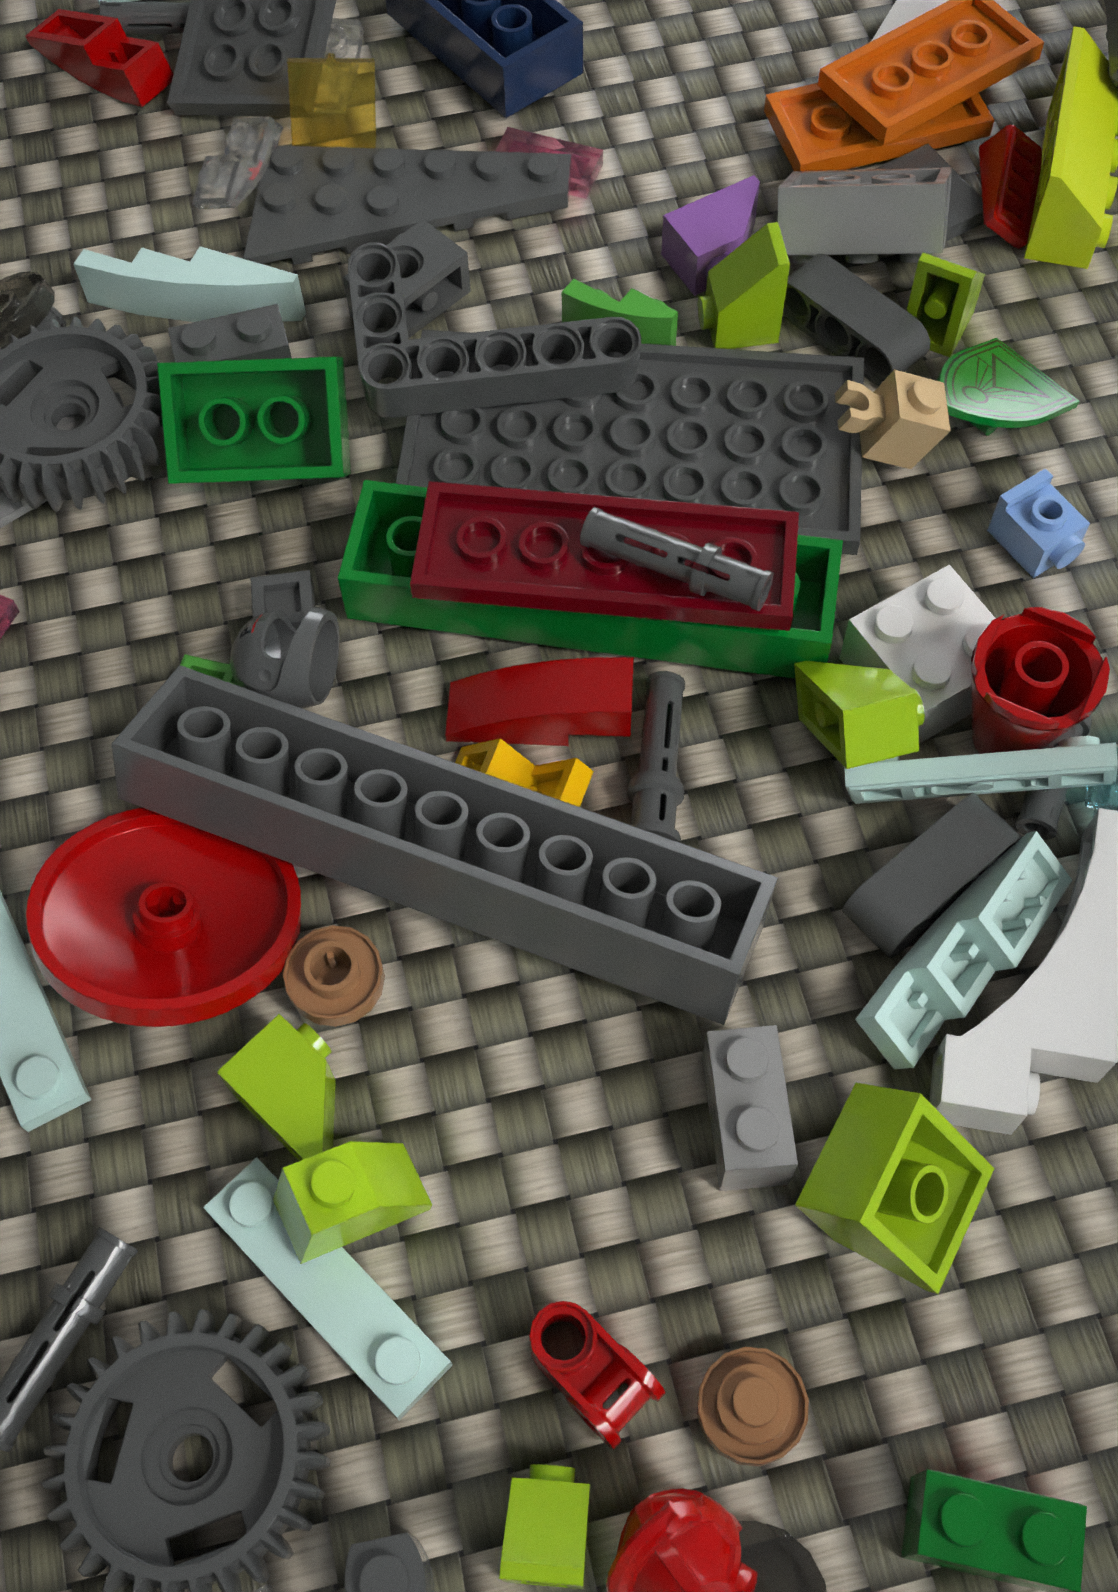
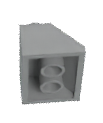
M952 167L793 171L778 187V223L787 255H792V262L796 264H805L817 254L845 255V261L848 263H871L878 260V254H900L901 262L918 263L922 253L932 256L933 253H943L947 235Z

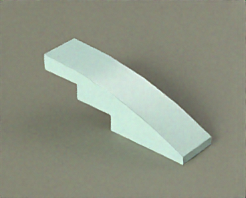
M201 246L191 261L141 248L131 263L83 249L73 264L88 303L137 315L197 322L278 304L282 322L302 321L306 314L298 274Z
M1037 831L1026 833L950 905L891 971L855 1019L893 1069L914 1068L945 1020L965 1018L995 971L1013 969L1018 966L1072 882L1071 877Z

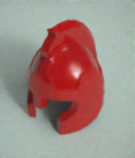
M684 1488L670 1489L649 1495L629 1513L621 1532L617 1555L608 1571L606 1590L607 1592H754L758 1573L743 1562H740L741 1542L739 1532L742 1530V1527L733 1514L727 1511L719 1502L699 1491Z

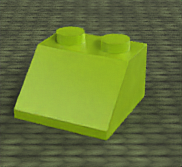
M855 1082L795 1206L835 1242L920 1288L939 1294L995 1168L921 1093Z

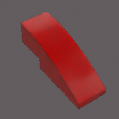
M58 9L25 35L29 44L52 63L86 85L122 102L143 107L166 88L173 79L174 74L159 43L127 37L118 18Z
M590 657L549 660L514 665L450 682L445 733L446 742L481 743L501 738L507 744L569 746V734L631 737L634 657Z

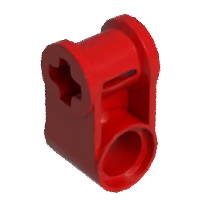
M567 1301L550 1303L540 1310L533 1320L529 1335V1346L533 1361L538 1369L566 1397L567 1403L584 1423L608 1447L614 1450L621 1443L619 1432L650 1399L658 1402L666 1394L665 1389L636 1356L623 1345L617 1343L588 1311L578 1304ZM560 1321L569 1322L576 1326L581 1332L584 1342L583 1349L577 1356L564 1361L554 1359L547 1354L541 1341L545 1329L551 1324ZM622 1384L628 1385V1388L608 1409L603 1408V1404Z

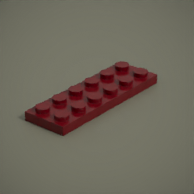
M429 481L410 581L412 598L790 631L793 618L799 512ZM593 507L602 509L605 513L656 529L659 532L700 547H704L707 543L721 547L722 555L764 571L774 572L772 586L761 610L756 611L748 605L709 591L704 596L690 592L689 584L647 568L639 567L595 548L582 546L580 544V536L587 515ZM628 537L624 538L626 544L664 558L667 557L666 551ZM688 559L684 562L686 566L727 581L730 580V575Z

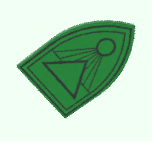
M998 338L964 349L951 356L942 367L937 381L943 382L945 386L948 415L970 422L986 436L992 434L998 427L1024 428L1041 424L1075 409L1080 402Z

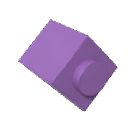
M755 175L663 215L661 255L694 296L706 291L708 271L751 237L756 219L760 181Z

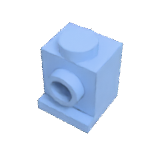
M1046 468L1000 495L987 530L1032 578H1035L1052 566L1061 569L1075 560L1085 547V543L1082 540L1090 525L1050 484L1053 475Z

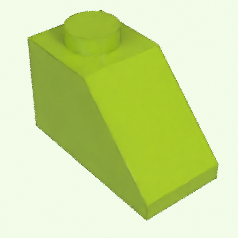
M778 222L764 225L708 271L706 295L698 296L697 309L700 327L702 330H710L714 348L736 349L779 343L790 262Z
M922 253L918 260L906 311L916 317L927 330L930 338L929 350L950 358L974 313L985 274Z
M814 661L794 663L799 720L846 769L919 751L918 726L923 725L925 719L922 699L916 689L907 685L890 669Z
M278 1014L223 1065L217 1073L229 1091L298 1161L333 1148L336 1079L325 1059L332 1051L308 1024L303 1023L299 1028L295 1029Z
M350 1141L283 1167L273 1196V1202L300 1264L429 1211L432 1207L429 1196L403 1143Z
M533 1464L530 1465L529 1479L512 1477L500 1563V1580L515 1584L584 1589L590 1484L575 1483V1468Z

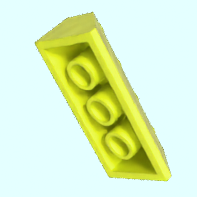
M1073 27L1048 109L1042 144L1041 172L1024 259L1088 269L1095 248H1105L1113 222V215L1104 213L1105 210H1110L1118 184V177L1110 176V172L1115 173L1118 166V139H1115V136H1118V88L1109 77V61L1085 28Z

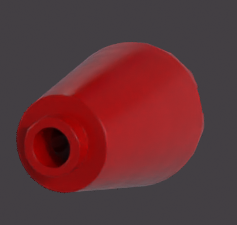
M1043 607L1024 608L1022 614L1002 619L1003 614L991 621L978 638L971 658L972 740L979 754L1042 749L1095 711L1107 691L1110 667L1107 657L1102 660L1099 651L1093 644L1096 636L1086 625L1065 612Z

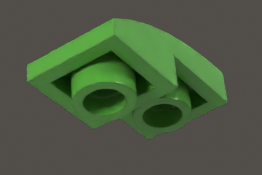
M573 279L561 292L562 322L622 317L631 321L639 329L641 344L676 346L678 311L668 307L661 300L653 299L631 288L619 302L611 298L604 291L594 289L576 279Z

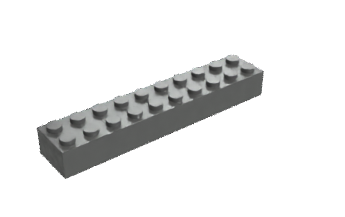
M181 665L177 667L112 742L118 799L725 1025L762 932L778 877Z

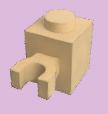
M894 369L874 392L863 384L846 380L835 393L836 403L850 406L839 418L838 430L849 433L859 432L862 458L912 469L951 431L945 386L940 381Z

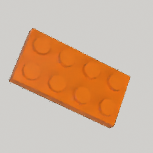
M949 0L821 68L817 86L880 143L885 145L1039 60L1044 41L994 0Z
M818 83L766 94L764 112L794 171L847 170L898 158L926 144H929L933 149L989 137L994 123L993 116L980 94L977 93L883 145L817 86Z

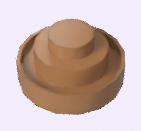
M334 925L313 930L298 940L286 959L283 972L287 995L300 1015L318 1025L334 1027L356 1022L369 1013L382 995L385 980L379 951L368 936L351 927Z
M742 1347L724 1353L708 1368L698 1389L696 1414L704 1437L718 1454L739 1465L760 1467L780 1460L799 1443L808 1423L809 1398L801 1376L785 1358L768 1349Z

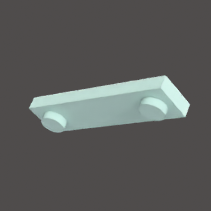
M1076 736L1059 741V747L911 760H899L898 756L850 769L844 767L845 787L852 801L855 804L965 796L972 793L979 795L1110 785L1116 782L1118 769L1116 743L1100 744L1098 737Z
M0 890V1077L20 1126L29 1132L90 1101L91 1097Z
M256 1157L203 1208L400 1421L453 1364L343 1247L300 1264L273 1202L278 1179Z

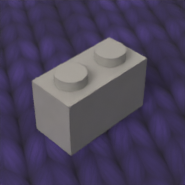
M777 1025L707 1031L702 1062L719 1191L789 1185L797 1168L798 1161Z

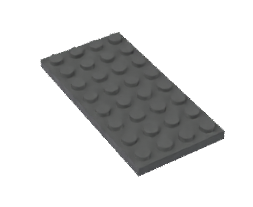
M422 329L421 338L463 334L470 332ZM641 344L638 376L634 384L619 392L407 416L395 484L428 488V482L432 481L799 512L798 535L843 540L842 554L857 555L861 530L862 453L859 432L849 433L838 430V420L850 406L836 403L835 393L846 380L864 385V358ZM609 352L605 354L606 356H609L611 358H620L624 356L623 354L618 352ZM555 358L549 360L548 362L552 364L561 365L567 363L568 361L561 358ZM497 365L491 369L505 371L511 367L508 365ZM442 371L435 374V376L446 378L455 373Z

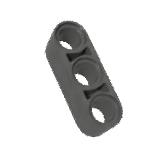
M817 254L788 276L783 316L835 356L864 358V377L874 384L880 386L894 369L902 372L907 371L929 351L930 338L928 332L916 317L833 258L825 254Z
M972 793L956 804L867 879L847 900L842 908V912L888 958H893L922 935L984 871L1019 841L1022 836L977 794Z

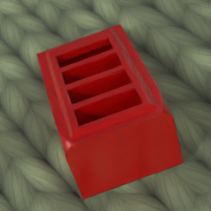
M1007 125L979 146L984 225L1013 247L1020 249L1028 243L1041 172L1042 148L1015 125Z

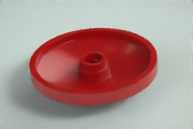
M141 807L117 813L94 822L71 836L51 854L37 873L30 889L26 910L27 929L33 956L40 972L56 992L71 1004L92 1015L116 1023L145 1027L178 1026L216 1017L246 1003L258 995L280 974L300 934L301 890L292 863Z

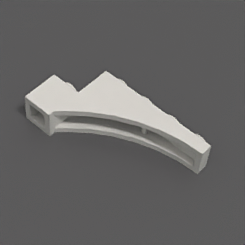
M1099 808L1082 834L1077 876L1067 912L1052 946L1040 966L1010 999L980 1024L962 1036L946 1034L933 1055L930 1103L951 1125L1011 1135L1027 1117V1114L1034 1115L1040 1096V1076L1038 1073L1098 1083L1118 1063V811Z

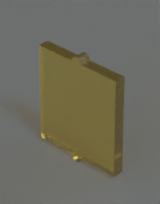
M328 53L325 58H287L292 146L376 148L374 58H336L333 53Z

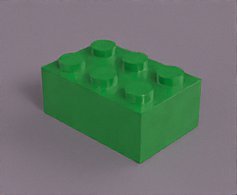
M343 357L157 363L168 484L342 478L351 474Z

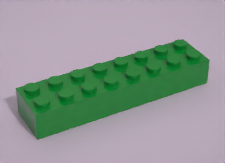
M364 480L337 578L347 619L796 679L794 663L803 661L827 663L833 636L843 540L798 535L793 618L790 631L412 598L410 581L427 487Z

